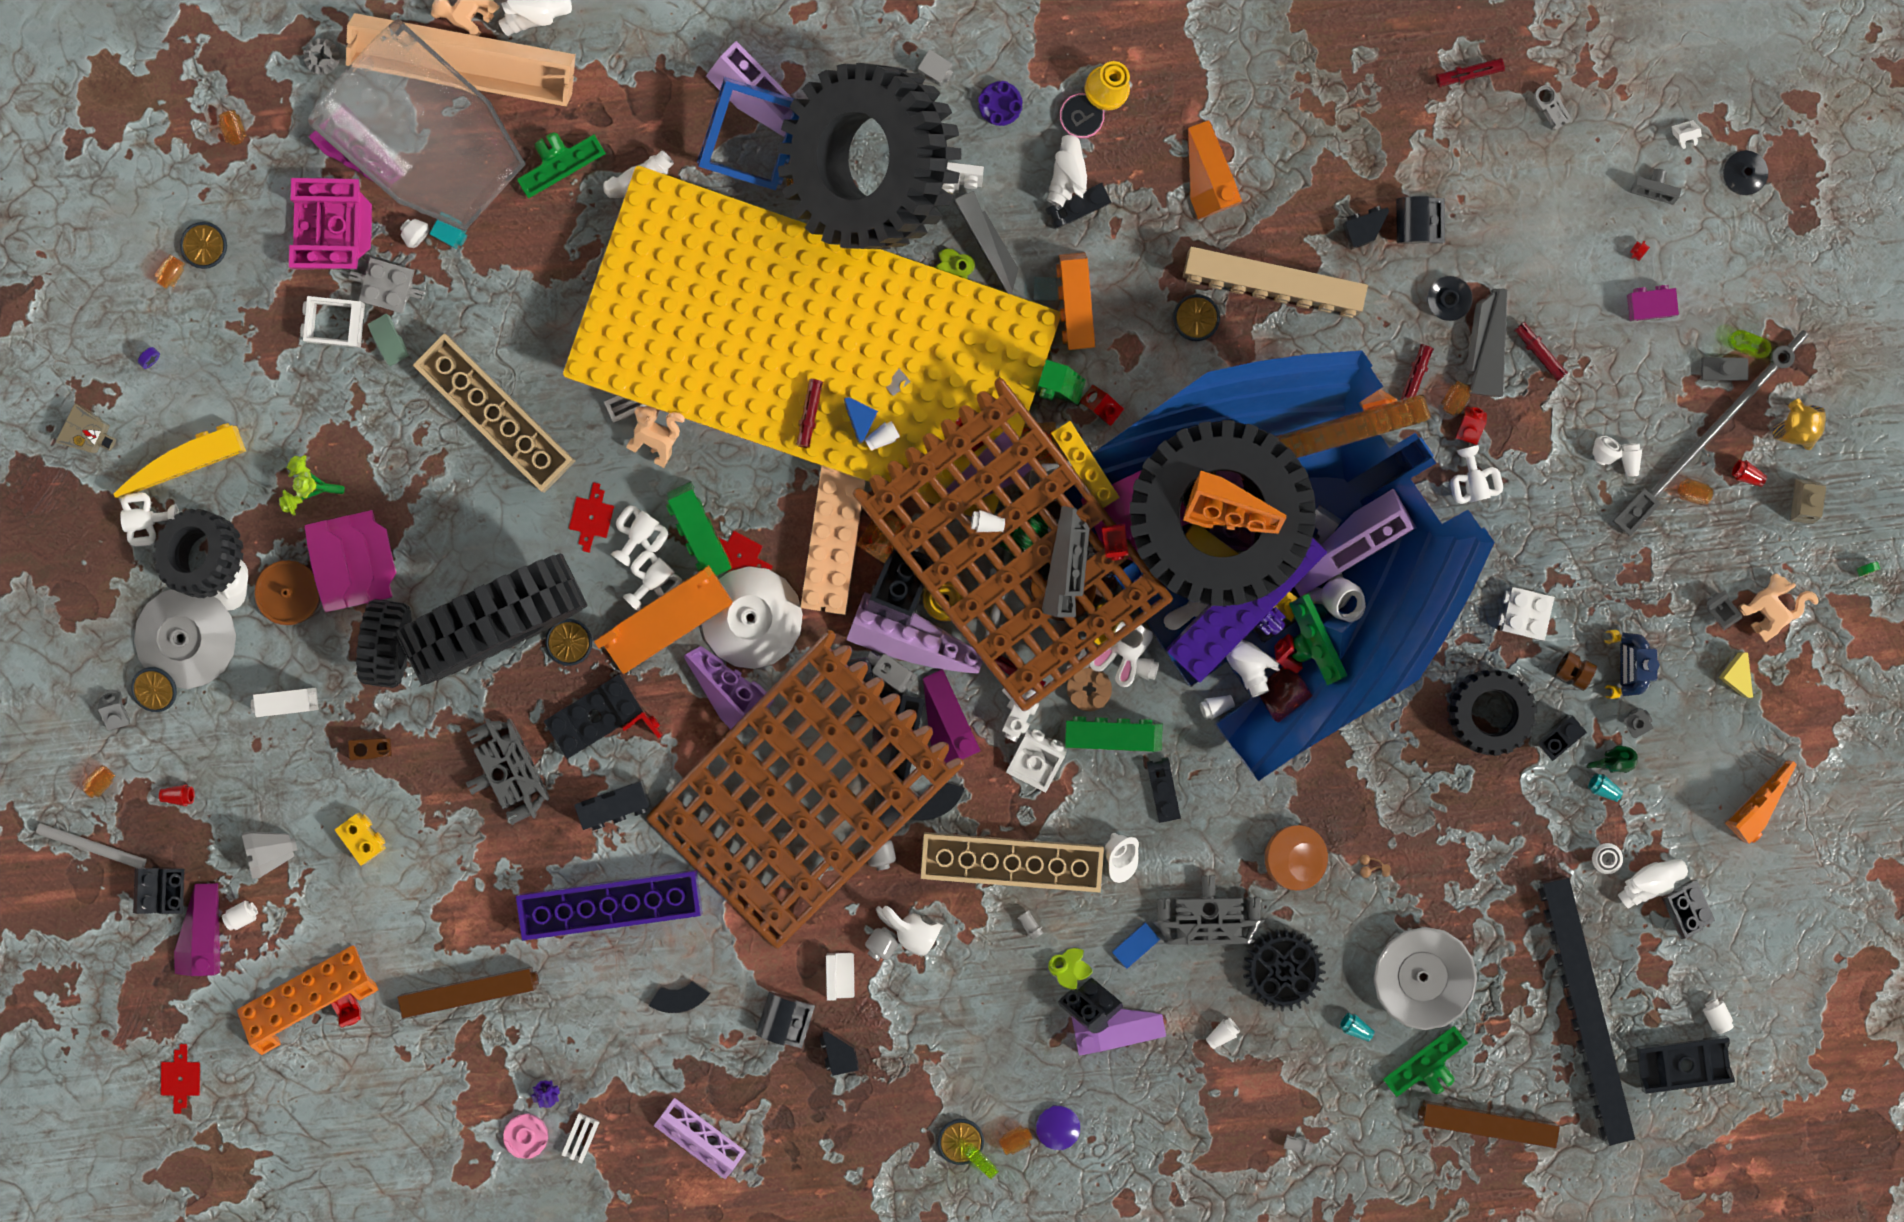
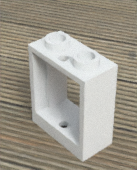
M307 296V301H304L302 309L303 315H305V324H301L300 336L307 343L361 348L365 303L361 301ZM317 305L351 308L348 340L314 337Z
M316 688L256 694L253 695L251 700L252 713H255L256 717L319 710Z

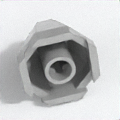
M256 831L241 833L252 879L262 877L293 858V852L298 851L295 838H290L289 834Z

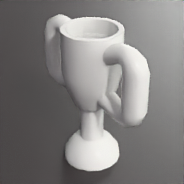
M1479 445L1457 450L1461 457L1466 458L1469 472L1467 475H1456L1450 481L1453 499L1456 503L1464 504L1468 501L1470 503L1491 498V496H1497L1503 491L1501 474L1497 468L1489 467L1483 471L1477 469L1474 455L1477 454ZM1489 474L1492 476L1495 489H1489L1485 478ZM1459 481L1466 483L1467 494L1464 497L1461 494Z
M142 492L126 494L121 500L123 508L121 511V525L123 531L127 532V541L133 546L153 544L156 540V532L153 527L155 522L175 519L174 515L179 513L177 504L171 505L167 512L153 513V511H150V497ZM130 502H144L143 509H131L128 504ZM146 529L149 533V536L134 538L135 531Z
M629 505L624 508L618 517L616 526L620 532L629 535L630 539L621 551H613L611 555L629 567L631 564L629 555L637 544H642L650 552H656L666 541L668 531L656 519L644 511H640L636 506ZM634 513L636 519L633 521L631 528L625 527L624 524L631 514ZM654 531H659L660 534L653 544L650 545L647 539Z
M646 550L631 565L632 573L643 580V585L634 594L628 593L622 597L639 611L641 609L640 600L649 590H654L658 597H661L665 594L661 586L669 579L675 581V583L667 592L683 581L677 574H674L675 571L660 557L657 558L653 552ZM650 558L652 565L648 568L647 572L639 571V568Z

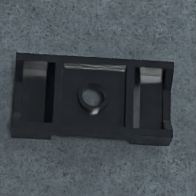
M621 673L544 720V723L566 759H569L645 711L634 697ZM591 710H598L601 714V719L597 723L589 719Z
M1724 1035L1696 1041L1636 1047L1642 1092L1648 1094L1734 1083L1735 1078L1730 1068L1728 1053L1729 1037ZM1685 1059H1690L1692 1062V1067L1688 1071L1681 1069V1063Z

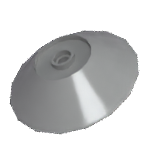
M172 589L163 591L146 604L136 622L134 636L137 655L144 668L156 667L166 671L173 678L176 688L183 689L206 685L222 674L234 655L236 641L232 616L219 599L214 596H207L206 598L191 597ZM180 634L184 635L185 639L183 642L178 640Z
M1429 927L1404 931L1388 942L1377 959L1374 975L1378 1000L1389 1016L1406 1027L1421 1030L1447 1026L1463 1015L1474 998L1477 982L1473 957L1462 941L1445 930ZM1421 973L1427 974L1426 980L1421 981L1419 979Z

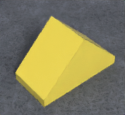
M1737 653L1718 678L1742 697L1751 698L1753 697L1748 653Z

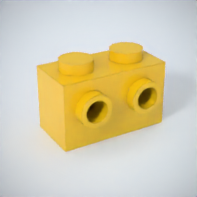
M357 813L337 827L335 832L360 866L384 851L386 849L384 846L386 842L379 832L375 833L370 827L372 825L370 819L365 814Z

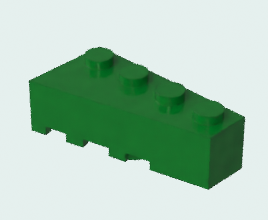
M1046 359L1036 392L1040 393L1039 397L1052 401L1053 398L1079 405L1086 379L1078 375L1077 372H1074L1069 366Z
M692 481L667 492L669 502L666 504L667 510L671 517L676 516L679 522L675 524L681 536H686L689 542L685 544L691 556L695 555L698 563L695 564L698 572L708 565L716 576L732 569L726 552L718 536L716 537L713 525L705 515L706 512L703 504L694 493Z
M1073 716V720L1066 721L1065 748L1162 751L1163 724L1153 723L1151 719H1139V723H1131L1129 718H1117V722H1108L1106 717H1095V721H1086V717Z

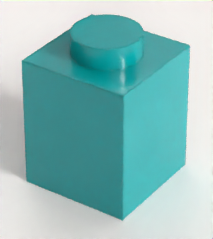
M440 214L430 235L457 249L458 246H462L466 241L467 234L465 233L467 229Z

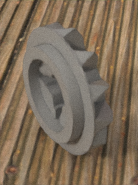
M317 38L309 42L304 50L303 60L309 70L316 74L324 75L332 72L338 66L340 53L337 46L330 40ZM324 50V54L330 59L326 58L318 62V58L313 53H321Z

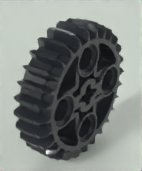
M1284 928L1283 934H1280L1279 930L1275 929L1274 936L1267 931L1268 938L1264 939L1260 935L1261 943H1252L1255 950L1247 949L1251 957H1244V960L1249 963V965L1242 966L1244 970L1249 971V973L1243 975V978L1250 979L1245 984L1246 987L1253 986L1254 988L1250 991V994L1258 993L1256 1001L1259 1002L1264 999L1263 1006L1265 1007L1272 1003V1010H1275L1277 1005H1279L1281 1012L1284 1011L1286 1005H1288L1290 1011H1293V1004H1296L1299 1009L1302 1008L1301 1001L1309 1004L1307 997L1310 995L1316 998L1313 990L1321 991L1317 983H1324V980L1319 975L1326 973L1325 970L1320 969V966L1325 965V962L1318 961L1323 954L1321 952L1315 953L1318 945L1310 947L1312 943L1311 938L1304 941V933L1296 937V930H1293L1291 935H1289L1287 928ZM1277 942L1292 943L1283 954L1272 946V944ZM1298 947L1303 948L1305 951L1304 956L1299 959L1294 958V950ZM1266 949L1273 951V957L1268 961L1263 960L1261 957L1262 952ZM1288 956L1293 962L1296 963L1295 967L1289 960H1287ZM1309 958L1312 963L1311 979L1300 971ZM1258 960L1268 969L1259 982L1256 976ZM1278 965H1281V966H1284V967H1286L1287 965H1289V966L1287 967V969H1288L1290 975L1285 974V973H1282V974L1280 975L1281 970L1279 969V966H1278ZM1273 973L1277 976L1278 979L1282 980L1280 983L1273 976H1271ZM1299 979L1306 980L1307 984L1303 990L1295 988V983ZM1267 981L1275 983V988L1271 992H1265L1263 989ZM1285 986L1297 994L1289 998L1275 997Z

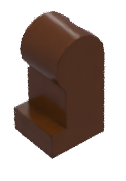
M391 738L348 740L350 761L392 756Z

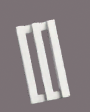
M616 396L604 403L613 423L635 414L634 411L637 407L615 416V412L638 402L630 400L612 408L611 404L625 399Z
M579 1113L562 1156H567L582 1164L600 1121ZM581 1119L585 1120V1123L580 1132L575 1147L571 1153L569 1152V1148L579 1127ZM589 1123H592L593 1127L581 1156H578L576 1154Z

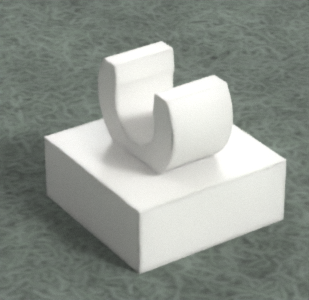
M1694 120L1672 126V133L1683 149L1686 148L1685 142L1687 140H1691L1694 146L1698 144L1697 138L1701 137L1702 134L1701 128Z

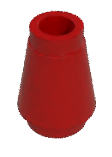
M1738 460L1732 469V476L1737 481L1762 487L1767 480V475L1747 460Z
M187 784L160 789L159 791L160 802L185 807L194 802V789Z

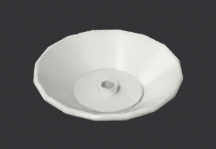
M748 566L729 571L722 576L719 581L733 603L701 624L706 642L718 657L736 667L757 669L775 664L791 651L800 635L803 613L798 595L786 579L769 569ZM749 613H752L755 617L752 622H748L746 619Z

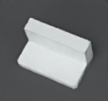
M827 953V1000L853 998L855 996L853 953Z

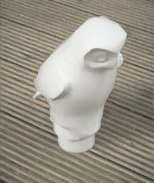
M507 0L502 3L505 17L498 22L503 32L509 36L514 32L518 33L528 28L550 25L555 17L570 13L572 11L571 0Z
M1073 135L1062 137L1060 151L1055 155L1054 173L1049 187L1050 193L1046 199L1048 202L1061 208L1066 200L1072 198L1073 193L1083 198V194L1087 191V174L1079 138Z
M660 151L657 155L650 156L648 160L637 166L667 175L668 169L674 163L667 153ZM636 166L626 170L619 177H611L603 183L604 193L609 198H625Z
M1243 639L1226 656L1230 666L1242 677L1245 688L1250 690L1252 697L1269 691L1266 684L1265 668H1271L1277 672L1280 671L1278 668L1279 663L1276 662V659Z
M1673 859L1659 863L1654 862L1641 868L1631 879L1625 881L1626 886L1618 894L1619 898L1629 909L1635 904L1638 905L1649 899L1670 894L1674 890L1675 882L1687 876L1688 869L1686 863L1682 859Z

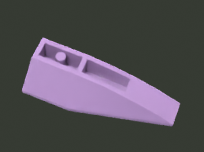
M737 41L719 57L706 75L719 90L724 77L790 97ZM732 91L729 101L737 109L785 137L786 132L781 130L784 119L790 120L793 111L790 108L738 91Z
M1390 490L1355 511L1321 545L1328 553L1294 586L1300 597L1417 528L1395 490Z
M864 592L847 641L910 663L950 671L979 673L983 660L971 646L916 613L910 626H906L868 611L871 594Z

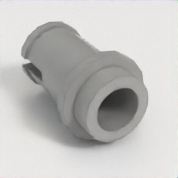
M1029 910L1017 917L1028 933L1027 937L1034 940L1043 934L1041 930L1043 927H1039Z
M1287 1134L1284 1149L1302 1153L1304 1157L1305 1155L1310 1156L1313 1143L1309 1142L1310 1139L1302 1140Z

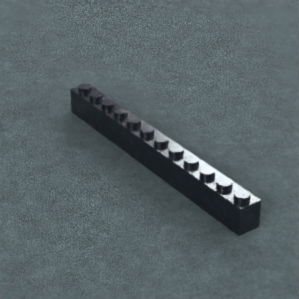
M1562 876L1539 882L1540 888L1537 889L1541 902L1544 901L1546 910H1543L1546 923L1550 924L1551 932H1548L1551 944L1555 945L1557 951L1554 954V959L1557 967H1561L1562 975L1559 978L1562 988H1566L1568 997H1565L1568 1010L1572 1011L1573 1019H1570L1573 1031L1577 1032L1579 1038L1576 1041V1046L1579 1054H1583L1584 1062L1581 1065L1584 1075H1588L1590 1084H1587L1589 1096L1593 1097L1595 1106H1592L1595 1118L1599 1119L1601 1125L1598 1128L1600 1139L1609 1146L1635 1140L1570 878Z

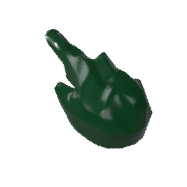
M1615 746L1613 749L1605 752L1604 755L1609 758L1590 762L1586 767L1607 768L1610 773H1627L1635 769L1638 763V755L1630 747Z

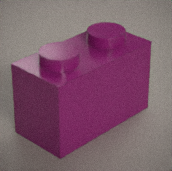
M1669 285L1655 286L1653 291H1647V287L1635 288L1633 293L1627 295L1630 322L1679 315L1676 288L1669 289Z

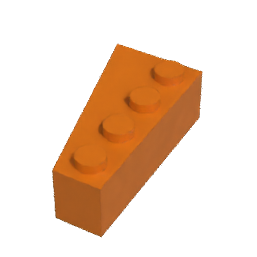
M1085 252L1058 255L1059 264H1056L1057 278L1061 277V286H1058L1059 300H1063V308L1060 309L1061 322H1065L1066 331H1062L1063 344H1067L1068 350L1095 348L1088 258Z

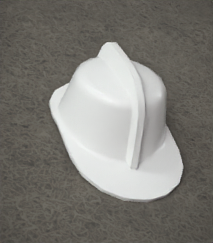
M241 560L239 564L241 569L234 576L236 579L232 584H227V589L223 592L217 591L218 594L214 596L221 601L227 610H235L245 601L248 569Z
M1112 833L1110 840L1105 845L1104 856L1109 862V875L1114 882L1120 883L1128 880L1138 866L1139 842L1134 837L1128 838L1124 835Z

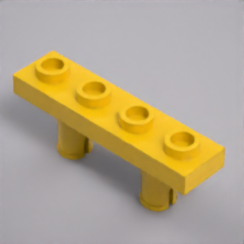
M1071 421L1051 432L1077 475L1103 508L1120 498Z

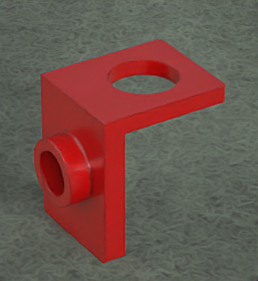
M1092 385L1079 401L1109 426H1112L1124 410L1110 395L1095 385ZM1093 393H1097L1096 399L1088 403L1089 397Z
M642 712L622 728L623 731H626L642 718L658 739L663 736V733L658 728L661 726L653 715L649 717L646 712Z

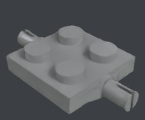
M370 258L364 274L354 271L350 272V275L357 277L349 276V280L361 283L362 290L359 301L404 313L406 302L410 297L423 300L424 296L421 295H425V291L413 288L412 279L415 270Z

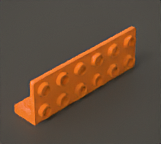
M708 565L599 636L594 643L598 649L604 646L621 672L625 674L732 605L733 601Z
M352 945L237 1009L249 1046L260 1055H263L281 1045L279 1037L275 1034L349 993L360 1001L379 989L377 984L366 974L358 951Z

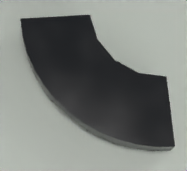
M946 783L910 819L930 820L946 814L958 803L965 787Z
M693 980L686 987L678 990H670L661 986L648 1006L665 1013H681L700 1005L711 992Z

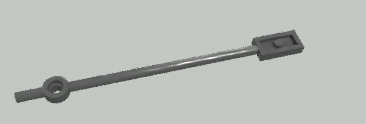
M1802 330L1788 346L1775 348L1770 355L1771 364L1650 492L1643 488L1617 515L1613 522L1625 534L1631 536L1661 504L1656 498L1775 371L1788 368L1794 363V351L1809 336L1806 331ZM1779 354L1784 355L1785 359L1783 362L1779 361Z

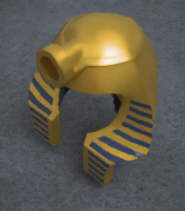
M1800 398L1788 405L1791 411L1788 414L1787 420L1773 428V438L1782 442L1803 445L1806 450H1811L1824 432L1825 410L1815 405L1804 406Z

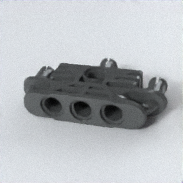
M485 718V724L467 731L468 737L478 734L469 739L473 745L491 735L493 737L488 743L474 748L475 754L485 773L467 781V787L477 784V786L469 789L473 795L491 785L503 809L524 800L525 804L506 812L508 818L517 814L516 817L509 820L512 825L529 816L535 819L542 802L545 799L548 801L550 797L531 756L510 718L507 719V722L491 721L489 718ZM509 729V733L502 736L499 730ZM496 741L498 742V744H499V746H500V748H501V750H502V752H503V754H504L505 757H503V755H502V753H501V751H500V749H499V747H498ZM507 761L514 777L509 778L510 770L505 764H502V762ZM496 768L503 770L504 777L502 780L495 779L493 772ZM515 780L517 781V783H518V785H519V787H520V789H521V791H522V793H523L524 796H522V794H521V792H520V790H519V788H518V786H517ZM538 791L540 795L533 801L531 794Z
M1209 875V885L1208 876H1201L1202 897L1174 898L1176 903L1175 920H1171V899L1164 898V908L1163 899H1157V921H1153V923L1159 927L1165 936L1164 944L1254 943L1253 935L1257 932L1260 924H1263L1265 919H1261V897H1254V906L1253 898L1246 897L1247 919H1243V914L1241 913L1243 911V906L1241 905L1243 903L1242 897H1215V875ZM1209 902L1213 903L1215 906L1214 911L1211 914H1205L1203 906ZM1201 915L1206 919L1217 917V922H1201ZM1222 919H1239V921L1222 922ZM1179 920H1196V922H1179ZM1249 926L1246 937L1242 936V927ZM1170 928H1177V937L1173 938Z

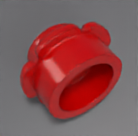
M1637 241L1630 250V253L1633 254L1631 259L1641 260L1650 248L1645 244L1646 241H1643L1642 244Z

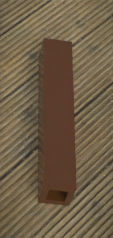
M527 967L404 993L397 997L401 1017L403 1019L531 992L537 989L536 985L539 984L537 971L533 972V967Z
M1425 1100L1423 1101V1106H1419L1418 1119H1420V1123L1423 1126L1557 1148L1560 1126L1554 1122Z

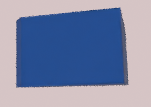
M848 397L844 399V404L858 444L864 442L878 411Z
M1332 616L1323 624L1340 660L1343 658L1359 619L1347 622Z

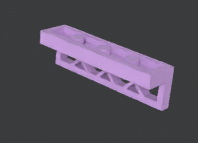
M675 1098L654 1125V1127L724 1179L734 1170L746 1152ZM675 1107L682 1113V1118L676 1119L669 1112ZM695 1122L698 1124L700 1132L692 1131L689 1123ZM707 1136H714L718 1141V1145L712 1146L708 1143ZM725 1149H731L738 1154L734 1161L726 1156Z

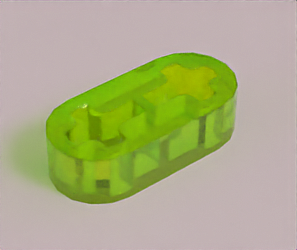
M1745 330L1734 331L1728 337V344L1733 350L1753 358L1761 359L1768 356L1771 352V343L1767 339ZM1742 335V340L1748 342V344L1742 343L1737 346V341L1734 340V337ZM1763 343L1762 347L1765 349V352L1758 354V349L1752 347V344L1759 345Z
M972 1143L963 1151L971 1162L988 1178L992 1179L999 1173L998 1168Z

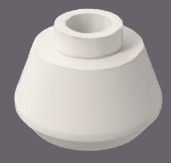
M417 219L405 221L400 230L402 231L401 237L408 248L417 247L429 233V225Z
M1608 436L1598 437L1593 448L1594 459L1601 465L1611 464L1621 458L1622 447L1617 441Z
M1605 843L1599 845L1594 850L1592 862L1599 872L1612 874L1621 867L1623 855L1617 846Z

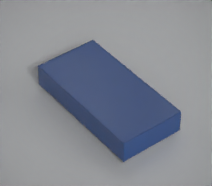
M1145 922L1119 944L1112 953L1127 969L1154 946L1160 938Z

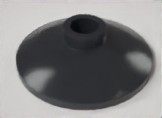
M1747 150L1739 151L1726 161L1723 169V178L1727 187L1734 193L1752 195L1760 191L1766 184L1768 167L1765 160L1759 154ZM1745 168H1749L1751 170L1750 176H1747L1744 173Z
M1454 276L1442 277L1435 281L1430 287L1427 296L1431 312L1444 321H1455L1465 316L1471 308L1473 299L1468 284ZM1447 295L1453 299L1450 304L1445 302Z

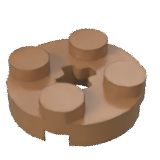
M1089 666L1080 670L1068 680V697L1077 708L1083 711L1098 710L1104 707L1111 697L1112 685L1108 676L1103 671H1094ZM1088 682H1091L1092 687L1096 688V691L1091 692V695H1086L1087 692L1083 690V686H1087Z

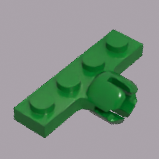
M555 132L546 135L552 146L551 149L548 148L543 138L535 143V149L542 159V164L517 179L528 199L605 155L606 153L595 134L571 148H567Z
M1306 594L1289 603L1301 629V633L1293 637L1294 649L1296 648L1297 653L1291 656L1299 662H1305L1314 658L1327 686L1346 677L1347 673L1310 595Z
M1454 1025L1383 1080L1396 1098L1421 1080L1425 1082L1432 1093L1440 1094L1444 1091V1088L1437 1078L1440 1077L1447 1087L1451 1086L1455 1079L1445 1065L1446 1060L1466 1046L1468 1042Z

